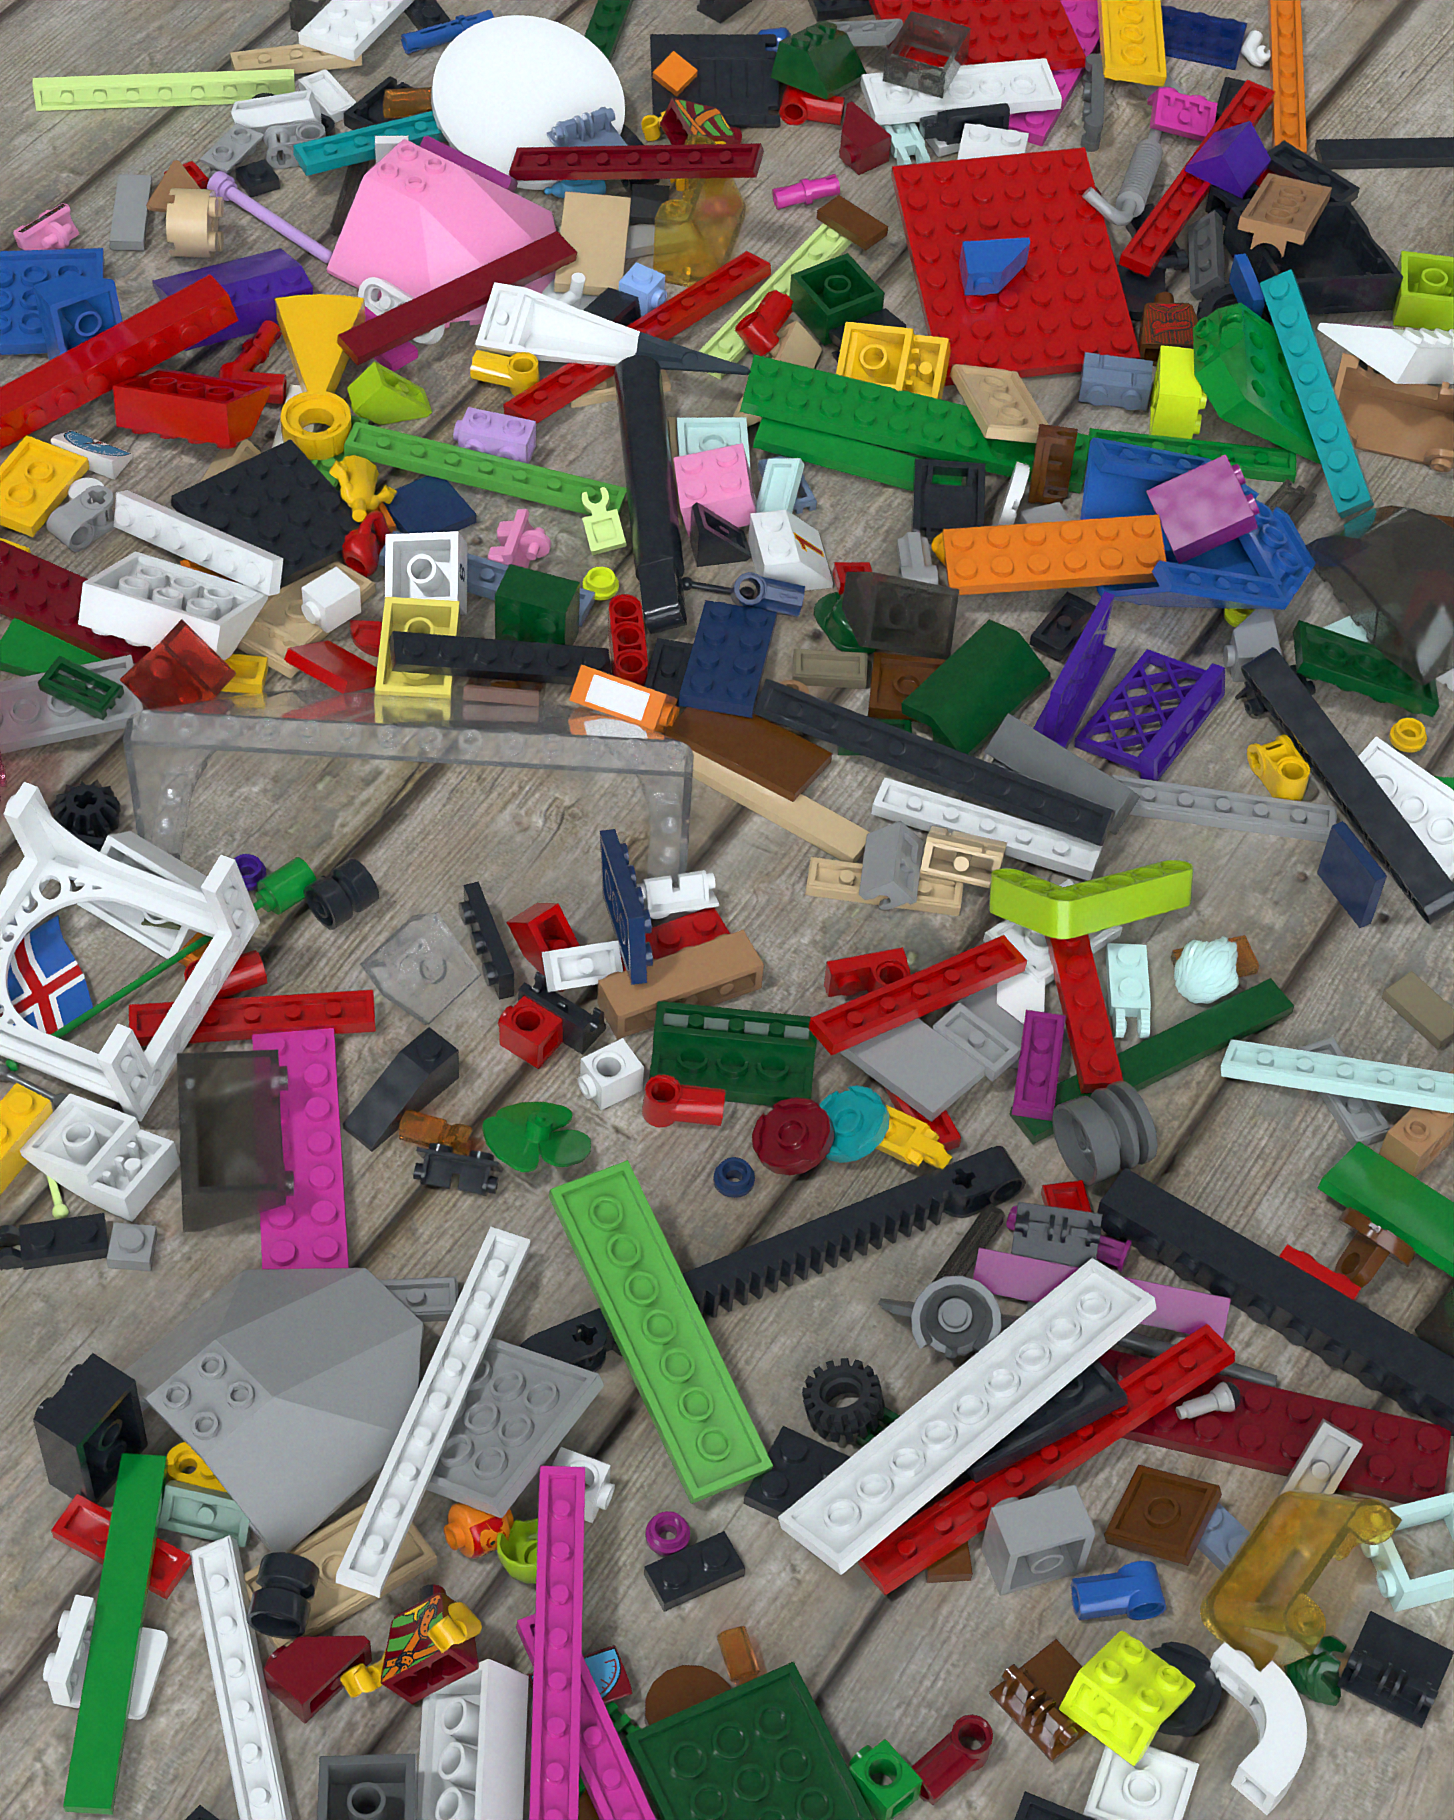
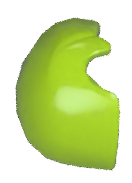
M538 1518L526 1521L515 1520L510 1530L509 1541L502 1533H499L497 1536V1553L501 1565L513 1579L526 1584H536Z

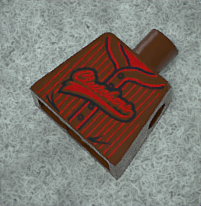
M1161 292L1154 297V303L1144 305L1138 337L1141 360L1153 361V366H1157L1161 345L1194 349L1193 327L1197 324L1198 319L1191 304L1175 303L1174 296L1171 293Z

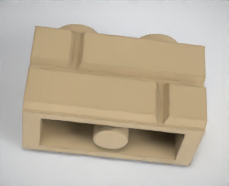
M931 826L925 844L920 873L990 888L991 872L996 869H1002L1007 842L954 830L950 833L948 829Z

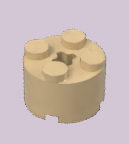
M172 188L169 195H175L174 203H167L166 212L167 242H174L175 250H169L172 257L214 258L215 253L223 251L224 247L223 231H218V217H223L224 215L223 197H216L215 191L209 189Z

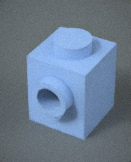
M636 262L619 281V291L638 297L642 317L666 301L665 275Z

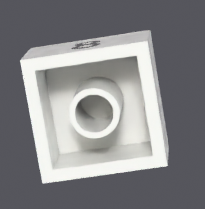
M458 531L386 534L385 597L460 601V615H466L467 542Z

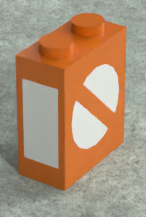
M582 664L569 701L663 734L666 733L668 726L672 727L680 711V707L675 706L677 698Z

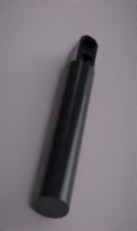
M636 355L627 357L616 365L614 379L635 574L640 582L645 623L649 633L655 634L687 625L682 581L685 569L661 368L659 363L653 358Z

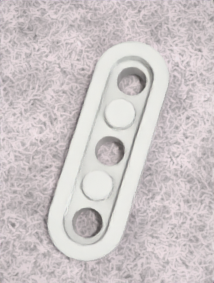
M376 277L364 280L358 291V297L364 298L365 306L377 316L414 299V297L387 280ZM381 291L382 297L378 301V293ZM445 324L413 340L428 345L434 344L443 336Z

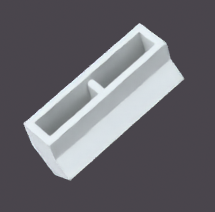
M312 89L234 102L231 111L235 124H241L262 134L274 125L299 124L307 121L321 123L320 105L316 102Z

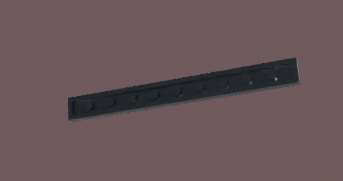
M766 678L753 713L1098 846H1103L1116 812L1114 809Z

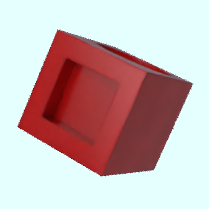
M523 996L514 1007H507L499 1018L500 1046L537 1069L563 1043V1019L526 996Z

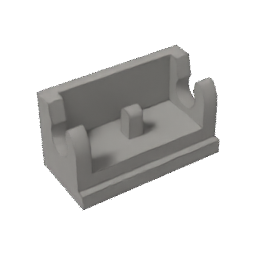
M902 821L867 834L859 895L864 900L874 899L880 895L889 897L880 901L879 909L889 910L906 903L911 905L917 902L924 842Z

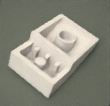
M71 1093L20 1149L21 1155L60 1185L90 1203L131 1222L181 1164L174 1141L140 1129L136 1117Z

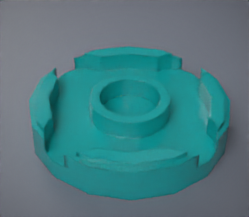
M858 1085L847 1087L848 1091L842 1093L835 1091L819 1104L826 1111L834 1127V1141L829 1153L825 1157L828 1160L839 1163L857 1161L870 1154L883 1141L889 1129L890 1114L885 1102L871 1088Z

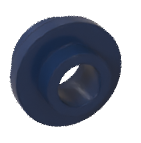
M731 1157L725 1159L716 1167L713 1182L715 1188L722 1195L738 1198L747 1195L753 1189L755 1174L745 1160ZM729 1178H737V1179H739L740 1181H738V1182H732V1181H729L728 1179H729Z

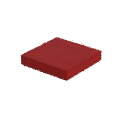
M329 640L287 649L284 660L288 664L342 694L375 687L377 667Z

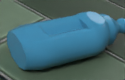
M561 180L556 182L551 188L546 187L544 193L546 195L552 193L554 196L563 199L565 198V191L603 195L606 193V184L604 180Z

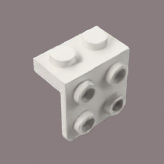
M75 1595L71 1610H64L58 1626V1638H61L57 1652H51L48 1655L43 1673V1679L48 1682L54 1704L73 1708L80 1707L96 1611L94 1598ZM142 1627L129 1719L140 1720L147 1714L169 1643L168 1636L164 1631Z

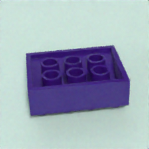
M281 248L152 280L153 287L160 301L209 274L229 294L239 321L184 351L256 333L264 321H272L279 326L275 298L313 295V286L302 265Z

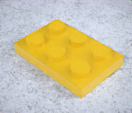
M26 435L0 466V525L34 537L48 520L51 513L58 508L69 494L68 490L71 484L81 479L89 470L88 458Z

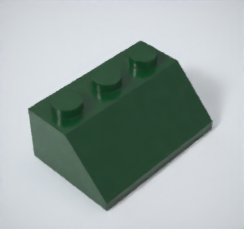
M819 21L779 41L771 78L828 100L860 83L861 75L867 73L848 34L838 30L837 25L832 22Z

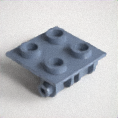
M604 106L599 110L591 112V116L586 112L582 114V118L577 115L572 119L563 122L559 121L555 127H552L550 132H547V137L555 147L628 146L611 123V121L615 120L613 109H607Z

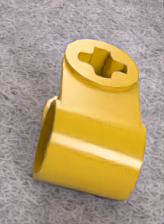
M1279 735L1275 741L1263 745L1254 743L1248 746L1247 759L1253 773L1262 781L1272 797L1302 801L1304 799L1310 767L1287 735Z

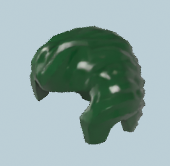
M1316 1622L1302 1623L1293 1632L1285 1649L1283 1663L1286 1676L1299 1693L1315 1702L1336 1706L1341 1698V1688L1337 1687L1340 1679L1338 1669L1341 1661L1331 1653L1333 1651L1343 1653L1347 1644L1334 1635L1322 1636L1324 1629Z

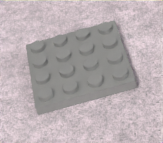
M491 1337L426 1490L502 1518L540 1470V1466H543L604 1387L600 1375Z

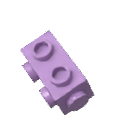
M468 407L463 420H457L455 424L453 439L458 441V447L529 464L536 447V421Z

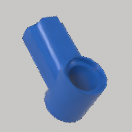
M1151 1561L1132 1562L1121 1567L1117 1573L1072 1578L1071 1601L1074 1613L1079 1620L1127 1614V1617L1132 1620H1146L1159 1616L1166 1610V1603L1156 1565Z

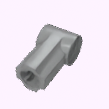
M907 532L905 536L897 539L896 546L899 562L900 599L936 598L938 594L937 566L931 563L928 538L923 537L920 532Z

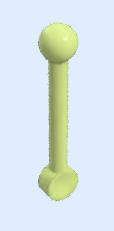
M47 1176L54 1203L52 1215L55 1219H64L68 1216L69 1209L62 1203L57 1182Z

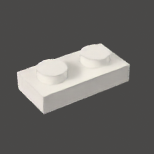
M618 940L542 952L548 992L598 984V980L605 978L611 973L623 972Z

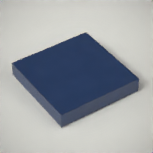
M425 476L395 489L397 494L390 504L383 502L397 529L403 534L456 532L476 523V513L447 480L437 477Z
M1342 821L1331 826L1317 874L1357 926L1362 928L1372 922L1387 875L1347 824Z

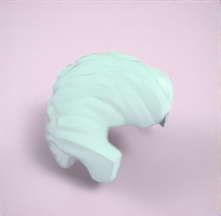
M1222 936L1220 939H1215L1211 942L1192 940L1187 943L1174 968L1175 986L1178 992L1194 1004H1209L1236 989L1239 985L1236 973L1238 957L1236 942L1228 941V938Z

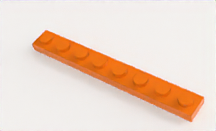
M1268 0L1269 50L1271 53L1270 86L1272 90L1276 91L1271 103L1272 148L1285 140L1307 154L1301 0Z

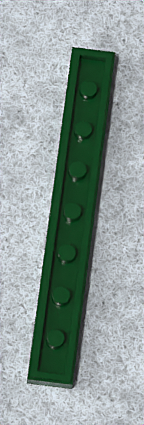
M1269 978L1118 1053L1117 1056L1123 1081H1126L1138 1092L1229 1046L1231 1039L1241 1040L1291 1015L1294 1005L1276 983ZM1077 1074L1057 1084L1054 1109L1057 1105L1076 1097L1091 1096L1092 1093H1081ZM1011 1107L1009 1115L1032 1144L1054 1134L1052 1121L1011 1115Z

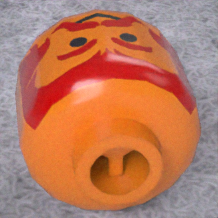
M458 1502L452 1505L448 1512V1524L444 1526V1535L451 1549L459 1550L469 1559L479 1558L497 1550V1536L499 1533L504 1534L509 1541L510 1530L514 1524L513 1515L509 1508L506 1514L499 1518Z

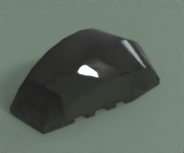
M1389 505L1370 509L1305 545L1316 562L1313 569L1323 582H1329L1334 589L1333 595L1339 603H1345L1351 611V619L1357 626L1364 628L1367 632V640L1370 644L1377 647L1380 653L1422 686L1454 668V528L1414 508Z

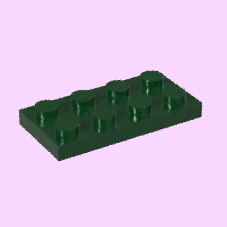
M1301 620L1297 622L1293 630L1297 673L1310 680H1321L1336 685L1339 689L1346 692L1354 691L1369 696L1379 703L1387 702L1402 707L1412 714H1424L1434 717L1440 704L1434 666L1432 664Z

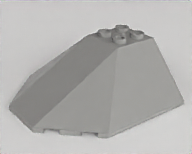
M366 1268L243 1270L123 1372L136 1381L141 1411L143 1412L151 1406L198 1454L250 1521L248 1525L258 1539L272 1553H289L383 1469L420 1386V1355L424 1325L418 1317Z

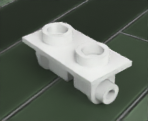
M705 870L678 874L679 888H672V878L670 875L643 879L642 883L636 886H640L642 889L644 909L649 910L652 919L665 918L670 913L683 911L694 913L705 908L719 906V902L712 888H715L714 874H706Z

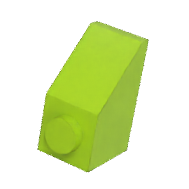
M375 361L347 387L352 402L351 408L358 417L367 418L378 425L425 418L432 414L428 398L422 387Z

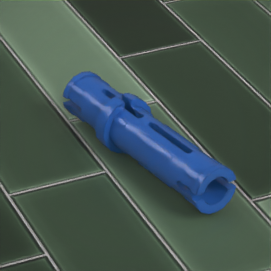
M491 10L466 17L462 14L456 16L455 20L404 33L401 35L403 49L408 55L419 50L451 42L466 29L482 21L492 19L494 15Z

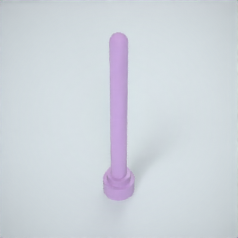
M218 171L209 179L207 189L214 190L216 197H223L225 201L231 200L322 262L329 263L333 254L330 250L238 190L234 178L223 171Z

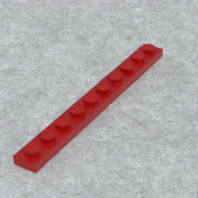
M1247 79L1186 165L1213 133L1251 121L1255 127L1273 102L1276 91ZM1185 165L1121 253L1119 265L1149 277L1206 197L1210 186L1213 184L1186 172Z
M745 251L626 327L667 341L771 275V263ZM568 363L504 403V415L536 421V424L613 376L616 366Z
M1205 1324L1118 1382L1127 1395L1128 1404L977 1483L971 1479L894 1530L858 1561V1565L884 1595H887L986 1529L991 1507H994L998 1502L1011 1497H1017L1021 1500L1035 1496L1041 1490L1047 1488L1234 1363L1235 1351L1208 1324Z

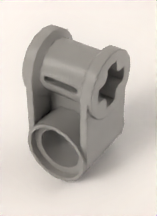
M307 121L299 124L269 127L264 133V143L268 147L266 160L269 165L276 169L300 166L293 155V145L326 137L324 125L316 121ZM277 134L280 135L281 143H277ZM279 151H282V160L279 158Z
M100 485L87 488L80 495L65 505L56 508L47 520L48 531L74 552L86 549L92 542L115 528L112 491Z

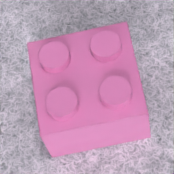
M743 443L674 457L680 510L688 537H690L692 505L696 502L736 527L750 525V513H757L751 472Z

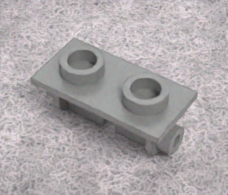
M236 123L200 158V162L210 166L209 178L218 171H223L228 175L233 172L235 165L239 166L249 155L255 153L256 146L264 138V134Z

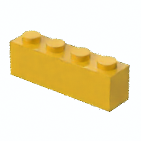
M18 1083L0 1101V1195L29 1162L21 1155L20 1149L53 1113L51 1100Z

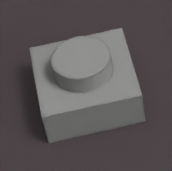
M114 1223L107 1254L108 1268L151 1271L158 1236L156 1226Z

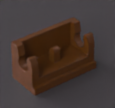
M1039 424L1029 485V503L1052 504L1060 502V504H1063L1064 498H1067L1078 429Z

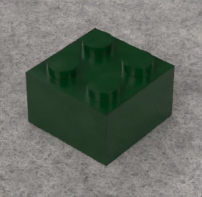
M849 253L791 274L789 297L793 301L792 310L824 346L833 343L829 339V330L883 309L885 293Z
M509 564L495 593V639L573 645L579 633L580 582Z

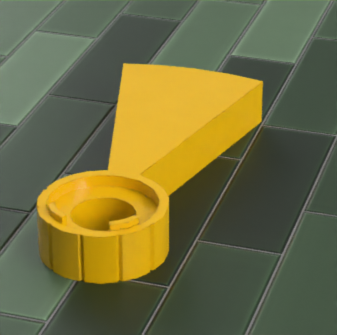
M328 294L275 298L277 321L302 393L290 398L281 410L280 422L283 443L291 439L309 460L332 458L344 452V444L352 429L349 405L343 398L335 394L350 358L337 344V337L339 334L364 323L366 319L365 300L360 297ZM315 423L330 426L327 430L317 433L308 432L303 429Z

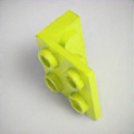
M1120 1631L1078 1671L1059 1710L1131 1765L1135 1766L1143 1758L1160 1725L1193 1692L1195 1683L1184 1676L1176 1667L1169 1665L1146 1648L1138 1639L1131 1637L1125 1631Z

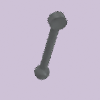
M0 1065L1 1081L7 1079L51 1100L55 1109L68 1096L64 1093L55 1095L12 1073L7 1065Z

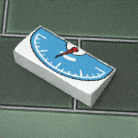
M72 430L51 438V445L88 458L90 471L113 480L133 458L132 453Z

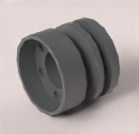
M1116 1081L1109 1084L1106 1088L1096 1089L1090 1097H1076L1057 1105L1053 1110L1052 1125L1059 1152L1077 1180H1083L1084 1185L1092 1186L1114 1177L1119 1172V1168L1121 1170H1124V1168L1131 1170L1137 1164H1146L1156 1157L1158 1143L1151 1114L1135 1088L1126 1081Z

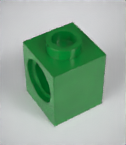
M886 1739L874 1748L866 1745L851 1758L849 1771L876 1820H893L918 1800L923 1780ZM881 1773L888 1776L892 1783L889 1785H878L871 1780L870 1776Z

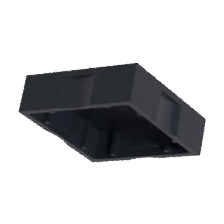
M1350 201L1328 202L1304 244L1299 245L1287 241L1283 257L1278 248L1269 243H1261L1251 249L1254 233L1238 230L1240 216L1247 206L1231 207L1223 233V244L1233 259L1234 255L1246 254L1248 256L1259 285L1265 280L1292 269L1309 315L1388 311L1393 309L1403 276L1385 250L1374 241L1367 225ZM1265 301L1264 306H1265V308L1267 309V311L1269 312L1268 306H1267L1266 301Z

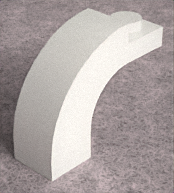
M1224 1642L1213 1653L1210 1668L1214 1671L1216 1679L1219 1677L1221 1687L1248 1710L1258 1732V1745L1238 1766L1231 1785L1264 1814L1268 1815L1286 1795L1304 1757L1307 1743L1305 1711L1295 1687L1279 1666L1271 1661L1260 1672L1244 1652L1234 1650Z

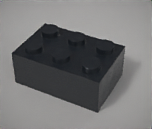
M94 1353L83 1364H77L71 1369L64 1385L53 1397L46 1398L39 1405L33 1418L49 1484L72 1499L76 1494H79L97 1504L117 1482L122 1453L141 1454L148 1446L135 1379Z

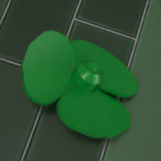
M520 1102L499 1109L496 1116L485 1119L482 1125L484 1139L490 1150L499 1160L520 1172L534 1171L538 1167L539 1155L550 1165L569 1167L583 1162L591 1152V1139L585 1133L577 1130L552 1132L569 1124L573 1116L569 1108L558 1104Z

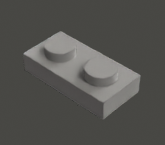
M960 1002L933 1025V1030L986 1068L984 1075L992 1082L1019 1059L1021 1049Z
M1322 1419L1280 1488L1278 1496L1318 1519L1361 1449L1362 1441L1329 1421Z

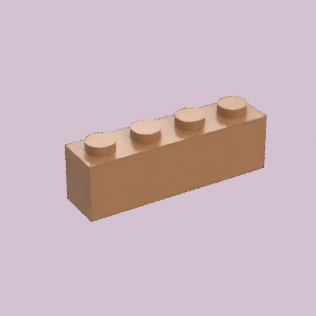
M744 930L732 934H722L712 941L695 947L688 946L675 954L660 959H653V966L647 967V983L631 985L627 970L611 973L605 978L598 980L597 1004L601 1011L604 1012V1017L618 1040L654 1027L658 1001L713 1006L761 989L764 964Z

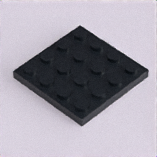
M291 439L171 496V506L178 513L283 558L280 589L343 558L342 545L345 543V536L350 531L358 529L362 523L353 520L352 508L347 505L336 488Z

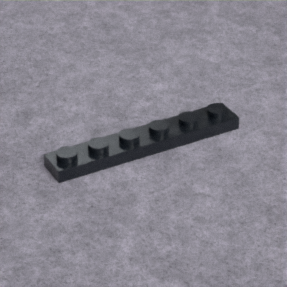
M393 631L389 638L391 668L395 672L565 685L575 684L581 664L612 675L609 648Z

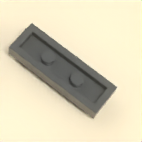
M1215 210L1188 226L1190 293L1197 300L1201 299L1206 292L1210 294L1212 288L1225 285L1222 217Z

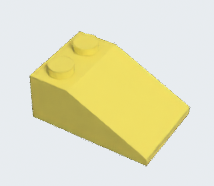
M385 597L375 694L451 699L454 676L392 671L389 638L393 631L460 636V601Z

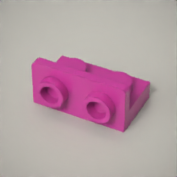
M1158 88L1147 100V105L1152 106L1149 128L1202 142L1215 125L1218 103L1207 101V98L1201 95L1189 96L1178 93L1175 88Z

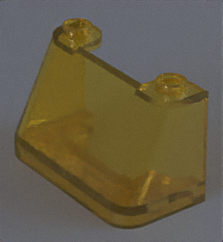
M688 134L685 145L716 143L703 135ZM733 178L685 179V190L682 200L671 199L662 203L655 217L653 270L665 275V283L690 287L729 262L744 223L746 203Z
M1298 1490L1287 1491L1279 1495L1271 1502L1203 1598L1200 1605V1616L1203 1624L1222 1643L1226 1642L1234 1650L1244 1652L1260 1672L1271 1661L1281 1668L1311 1655L1323 1638L1326 1630V1619L1323 1611L1307 1596L1332 1557L1340 1561L1347 1558L1352 1549L1362 1543L1377 1545L1387 1541L1402 1519L1387 1505L1377 1499Z

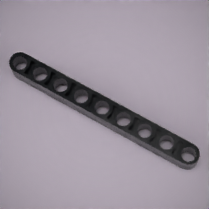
M1271 647L1242 665L1241 671L1249 686L1284 733L1292 740L1295 748L1421 917L1431 925L1453 911V882L1278 650Z

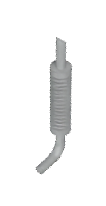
M1151 128L1147 139L1140 141L1136 145L1116 199V208L1092 187L1088 188L1082 197L1110 223L1117 226H1126L1134 217L1141 215L1144 211L1163 156V150L1159 144L1162 135L1161 131Z

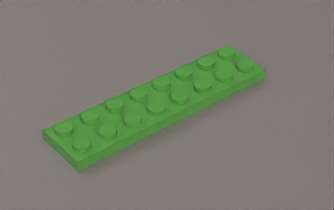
M629 1161L621 1162L550 1189L549 1199L690 1503H696L771 1471L773 1464Z

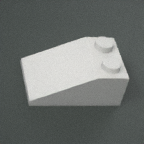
M965 123L957 160L1026 153L1029 133Z

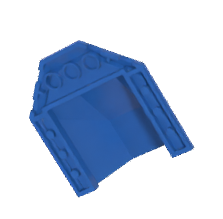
M1094 437L1090 441L1080 520L1156 515L1146 492L1147 490L1212 460ZM1243 484L1241 488L1244 495L1252 493L1260 511L1259 514L1254 516L1258 525L1257 529L1178 564L1161 526L1166 562L1159 561L1152 570L1157 582L1096 586L1101 597L1104 591L1114 594V600L1137 605L1179 608L1285 610L1316 562L1290 516L1277 506L1272 511L1267 505L1256 500L1259 493Z

